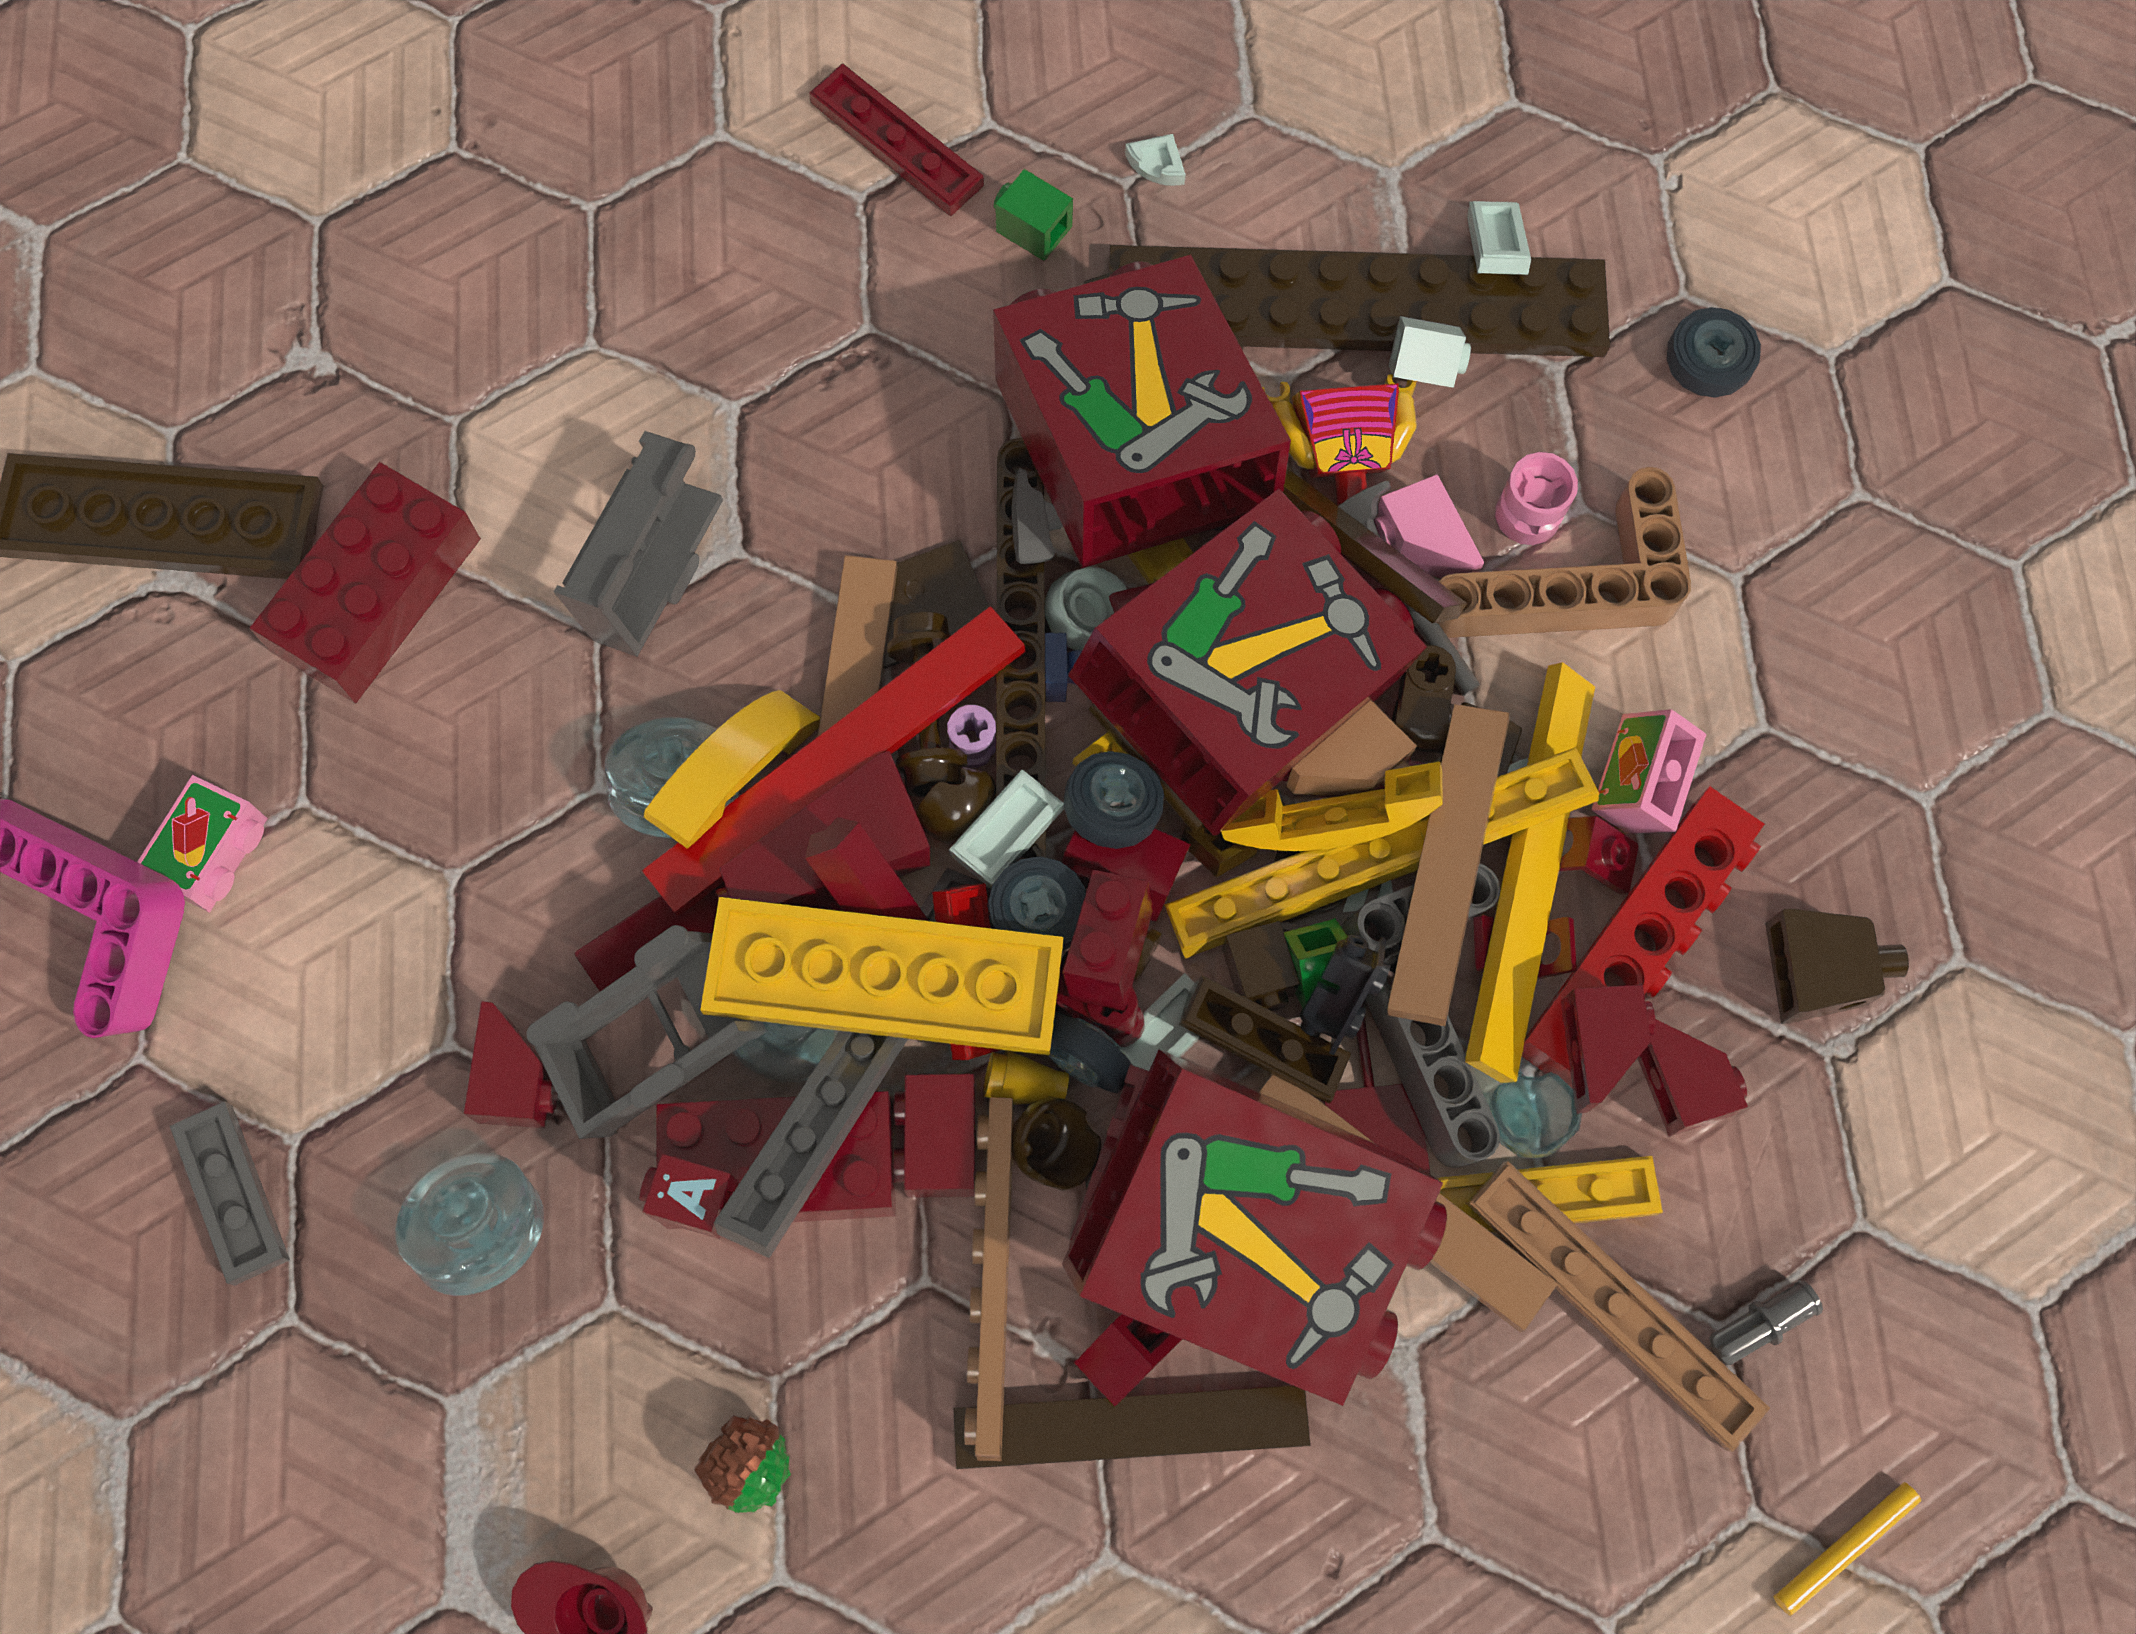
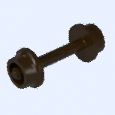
M915 612L897 618L894 621V637L887 644L888 656L896 661L915 664L952 636L949 632L947 617L935 612ZM938 718L919 732L920 750L908 752L896 759V768L899 773L904 775L906 791L911 796L925 797L934 785L942 781L953 785H960V770L968 765L967 754L950 748H941Z

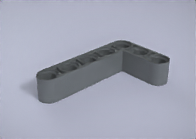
M1479 864L1472 896L1473 904L1471 903L1467 922L1494 906L1500 895L1498 878L1491 869L1482 864ZM1414 885L1370 901L1347 917L1341 925L1347 936L1355 934L1367 941L1368 948L1374 951L1379 941L1371 939L1364 929V920L1372 922L1379 930L1380 939L1381 937L1387 939L1383 962L1390 964L1389 971L1395 973ZM1386 978L1379 994L1374 996L1368 993L1365 1001L1433 1154L1442 1164L1452 1168L1464 1167L1489 1158L1499 1146L1500 1134L1498 1126L1471 1065L1465 1062L1466 1054L1449 1016H1447L1445 1026L1389 1016L1387 1008L1392 988ZM1411 1022L1419 1025L1424 1031L1426 1038L1424 1046L1417 1043L1412 1037L1410 1031ZM1435 1074H1438L1446 1081L1449 1089L1447 1098L1442 1097L1436 1091L1434 1086ZM1459 1126L1467 1130L1471 1136L1472 1146L1470 1152L1465 1150L1459 1143L1457 1136Z

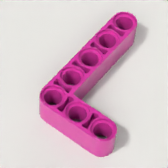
M0 798V872L96 921L74 1002L73 1015L78 1029L90 1038L145 1030L151 1025L155 1017L184 914L185 900L181 888L172 879L12 800Z

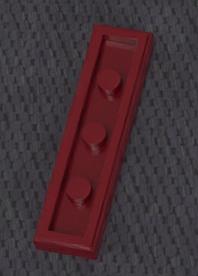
M844 63L838 66L809 92L810 103L950 217L984 186V176Z

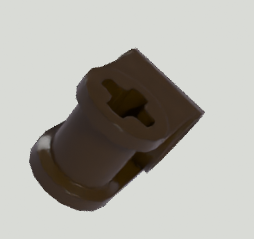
M1436 645L1427 646L1402 675L1391 721L1417 745L1415 750L1442 755L1452 716L1450 706L1456 674V663L1448 651ZM1422 670H1428V671H1430V672H1431V674H1430L1431 680H1433V681H1435V682H1434V683H1428V682H1426V681H1425V673H1423V672H1421V671H1422Z

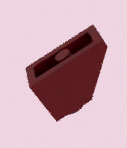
M1643 985L1573 989L1561 1001L1576 1113H1588L1602 1103L1651 1042L1650 1036L1655 1033L1656 1017L1652 1003L1645 1001Z
M481 1001L464 1115L477 1124L545 1128L547 1113L555 1112L558 1094L539 1055L505 1013L493 1002Z
M1656 1019L1655 1033L1650 1036L1651 1042L1637 1059L1669 1137L1729 1118L1748 1107L1745 1100L1747 1097V1086L1744 1077L1736 1066H1731L1725 1052Z
M1121 1314L1074 1363L1089 1378L1091 1383L1116 1406L1183 1339Z

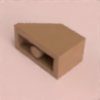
M1370 700L1292 768L1286 787L1293 794L1344 796L1379 790L1383 786L1385 787L1386 770L1410 767L1408 763L1417 745Z

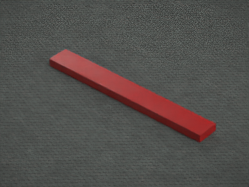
M991 606L728 804L724 808L723 816L688 849L678 842L641 871L679 917L723 883L719 869L721 866L877 755L890 751L891 754L1023 654L1025 652L1024 643Z

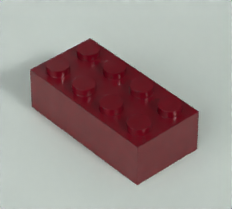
M379 462L249 629L271 653L356 704L481 538L465 511Z
M888 1091L874 1092L793 1222L896 1216L893 1109ZM797 1096L656 1104V1168L658 1167L661 1155L665 1154L730 1173L739 1182V1185ZM659 1222L667 1229H682L676 1226Z

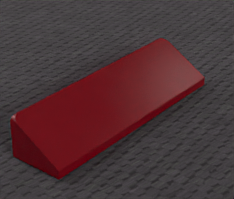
M724 883L679 917L660 895L578 949L574 955L601 992L637 967L635 964L636 952L670 927L678 925L683 926L687 931L713 933L718 906L715 890L723 888Z

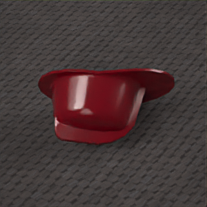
M556 1560L535 1563L522 1572L512 1589L511 1609L517 1626L524 1634H647L648 1628L646 1623L650 1619L653 1607L646 1600L643 1588L637 1579L627 1571L612 1566L588 1570L572 1563Z

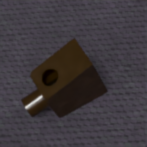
M1782 909L1765 923L1781 1024L1795 1023L1869 1005L1884 995L1885 984L1883 978L1905 977L1908 973L1909 958L1904 945H1878L1874 923L1868 917L1800 909Z

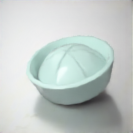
M1087 567L1063 574L1051 584L1045 597V617L1051 632L1067 633V647L1075 651L1083 650L1095 627L1114 614L1108 596L1113 592L1126 590V586L1116 575L1101 568Z

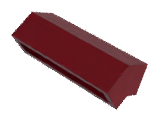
M837 817L826 830L810 836L805 859L844 912L929 921L859 822Z

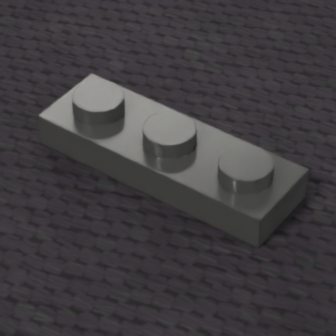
M224 1101L171 1125V1132L226 1283L236 1286L289 1261L290 1258L233 1106Z

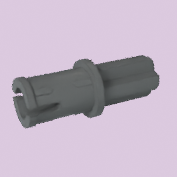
M1799 1280L1794 1283V1286L1763 1304L1758 1301L1749 1304L1748 1313L1712 1333L1709 1337L1711 1350L1724 1365H1732L1767 1343L1778 1345L1783 1341L1784 1333L1813 1316L1823 1313L1820 1298L1807 1282Z

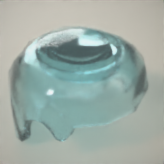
M1520 1072L1518 1073L1517 1082L1499 1085L1489 1097L1488 1105L1500 1134L1499 1144L1519 1157L1538 1159L1551 1156L1564 1146L1580 1129L1582 1113H1576L1573 1089L1560 1076L1552 1072L1538 1077L1524 1076Z

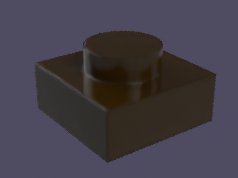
M1205 826L1196 833L1189 827H1186L1181 838L1182 841L1191 844L1188 851L1215 877H1219L1256 855L1258 849L1226 841L1223 838L1222 832L1214 837Z

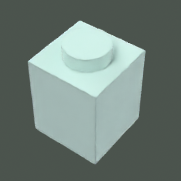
M1400 316L1389 368L1393 377L1454 388L1457 373L1464 374L1467 369L1471 345L1465 343L1466 336L1460 327Z

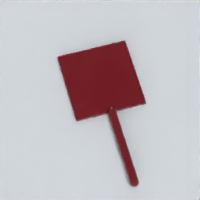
M1364 1016L1363 1022L1356 1034L1364 1088L1337 1090L1332 1102L1327 1103L1324 1101V1105L1375 1144L1407 1157L1431 1174L1425 1134L1403 1084L1375 1086Z

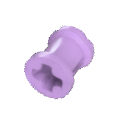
M965 705L958 708L950 716L947 723L949 748L960 750L967 754L968 765L966 767L978 768L986 765L990 761L991 756L996 752V723L992 714L981 706ZM975 731L979 741L969 742V738L965 733Z

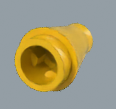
M1006 1050L1004 1054L992 1052L986 1069L983 1097L1013 1098V1105L1032 1104L1048 1096L1065 1099L1069 1073L1057 1071L1010 1050Z

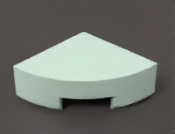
M1173 134L1126 144V158L1132 168L1142 177L1162 185L1176 186L1185 184L1186 174Z

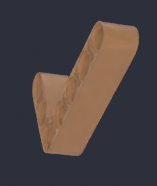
M1641 468L1633 473L1616 503L1615 513L1623 564L1446 575L1438 582L1464 600L1467 605L1458 619L1438 622L1448 638L1651 627L1666 624L1674 617L1691 591V579L1676 489L1672 478L1659 468ZM1637 495H1643L1649 498L1653 502V504H1647L1641 501L1637 497ZM1644 541L1656 544L1661 552L1649 549ZM1651 588L1663 591L1669 600H1662L1656 597ZM1604 591L1612 594L1618 603H1610L1604 600L1599 592ZM1553 594L1561 597L1567 606L1555 605L1548 599L1547 595ZM1494 598H1506L1513 603L1515 608L1505 609L1499 606Z

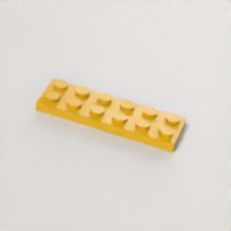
M719 897L700 1010L703 1015L1050 1055L1064 937Z

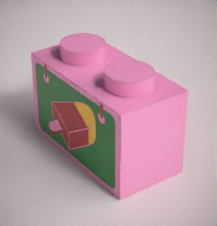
M1672 709L1623 714L1598 788L1599 801L1593 803L1592 811L1627 834L1676 832L1706 733Z
M192 775L137 862L172 879L181 888L185 901L210 913L215 903L222 900L229 893L234 883V873L246 853L252 852L258 846L263 836V826L268 818L250 802Z

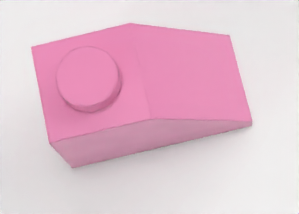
M1438 474L1381 496L1378 505V516L1373 519L1380 538L1429 575L1440 579L1455 573L1481 571L1484 561Z

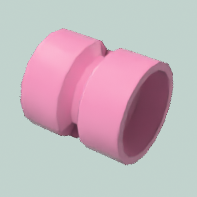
M1537 452L1526 455L1519 460L1513 468L1496 504L1495 518L1500 530L1509 539L1526 545L1544 543L1553 537L1578 491V479L1574 469L1565 459L1553 453Z

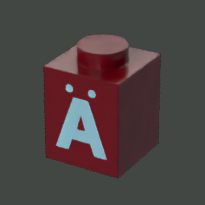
M662 1154L658 1167L650 1166L641 1185L639 1200L645 1202L642 1212L652 1220L720 1239L721 1236L717 1234L714 1222L736 1190L739 1182L730 1173Z

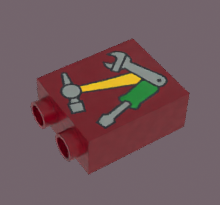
M1191 255L1155 265L1147 262L1129 263L1115 270L1108 278L1058 292L1051 289H1035L1022 294L1010 305L993 309L996 383L1082 568L1234 523L1276 490L1280 489L1283 492L1291 439Z
M1278 489L1096 626L1068 676L1215 837L1287 777L1296 764L1370 700L1375 703L1381 698L1427 646L1414 633L1413 619L1404 603L1393 593L1385 589L1372 588L1341 555L1339 539L1329 523L1314 512L1300 511Z
M1159 1049L1070 1244L1062 1266L1078 1295L1082 1298L1343 1406L1356 1376L1360 1375L1367 1379L1375 1378L1385 1367L1391 1356L1397 1338L1398 1318L1396 1313L1387 1309L1405 1267L1408 1266L1415 1270H1421L1426 1267L1435 1256L1442 1242L1447 1224V1209L1444 1204L1436 1201L1443 1182L1407 1157Z

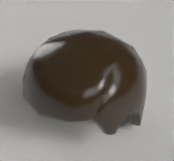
M963 767L960 772L964 777V781L960 785H953L944 781L934 785L916 810V815L922 829L936 840L946 844H955L996 799L994 779L985 770L979 769L977 771Z
M1051 1096L1029 1105L1015 1121L1012 1129V1155L1021 1172L1037 1183L1062 1191L1082 1185L1094 1171L1102 1147L1101 1137L1090 1128L1085 1116L1087 1112L1072 1101Z

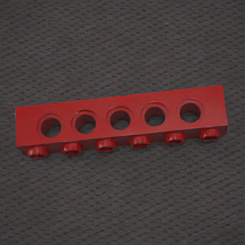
M1709 786L1692 804L1679 822L1676 832H1672L1577 964L1576 972H1572L1530 1029L1525 1037L1522 1057L1568 1091L1573 1090L1561 1001L1573 989L1607 987L1604 981V972L1617 974L1622 978L1625 986L1643 985L1644 995L1646 993L1651 998H1654L1673 972L1665 967L1674 952L1676 951L1683 956L1703 929L1695 923L1703 911L1706 909L1713 914L1731 891L1732 887L1725 883V880L1732 870L1736 868L1742 872L1760 850L1761 845L1756 843L1754 839L1765 824ZM1694 848L1706 850L1714 860V867L1702 864L1697 859ZM1665 889L1677 891L1684 899L1685 909L1676 908L1671 905L1666 899ZM1635 930H1642L1651 935L1655 942V951L1645 950L1638 945L1634 935Z

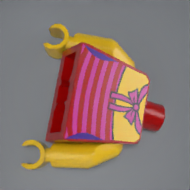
M1388 374L1384 385L1302 390L1292 397L1293 405L1290 403V386L1287 382L1283 381L1280 382V396L1270 397L1267 395L1291 439L1289 453L1298 466L1308 469L1311 478L1335 476L1337 506H1339L1349 498L1367 489L1366 474L1387 471L1393 462L1401 458L1417 427L1414 399L1412 397L1417 381L1407 379L1405 388H1400L1399 384L1393 383V375Z

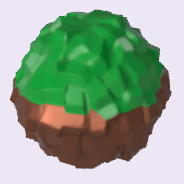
M733 1415L722 1426L721 1431L723 1435H719L713 1442L708 1444L706 1450L698 1459L699 1463L694 1468V1471L701 1480L702 1486L708 1492V1496L711 1497L712 1504L724 1505L727 1510H732L735 1513H754L765 1505L772 1507L777 1502V1495L781 1492V1486L791 1475L789 1470L790 1456L786 1453L785 1437L779 1433V1429L768 1419L761 1421L751 1416L745 1419L742 1416Z

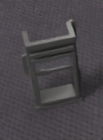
M644 431L639 440L643 449L638 457L632 458L631 463L633 466L631 470L626 469L563 580L562 584L565 587L557 585L554 590L555 595L594 642L636 657L641 652L667 602L677 604L683 596L699 565V555L695 551L723 502L720 494L684 482L683 478L695 458L696 449L694 445L685 444L648 431Z
M678 925L670 927L636 952L635 964L637 967L579 1007L574 1002H563L528 1027L527 1039L534 1045L579 1139L611 1137L617 1133V1129L751 1039H757L767 1032L762 1021L703 1015L700 1008L713 933L687 931L686 928ZM676 977L680 981L709 1038L692 1050L689 1046L683 1044L657 993V990ZM648 997L675 1049L674 1058L676 1061L666 1065L616 1101L586 1039Z

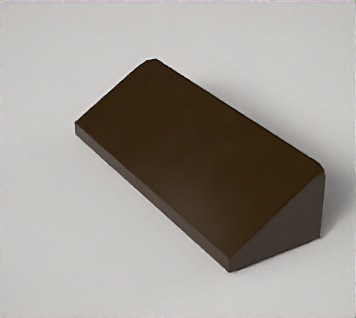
M1203 975L1191 987L1178 1024L1327 1103L1332 1102L1351 1056L1350 1052L1341 1047H1338L1334 1056L1329 1054L1331 1042L1320 1036L1308 1035L1301 1029V1026Z

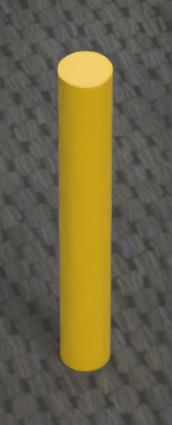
M1905 1482L1899 1485L1773 1596L1779 1607L1787 1615L1792 1616L1921 1502L1918 1493Z

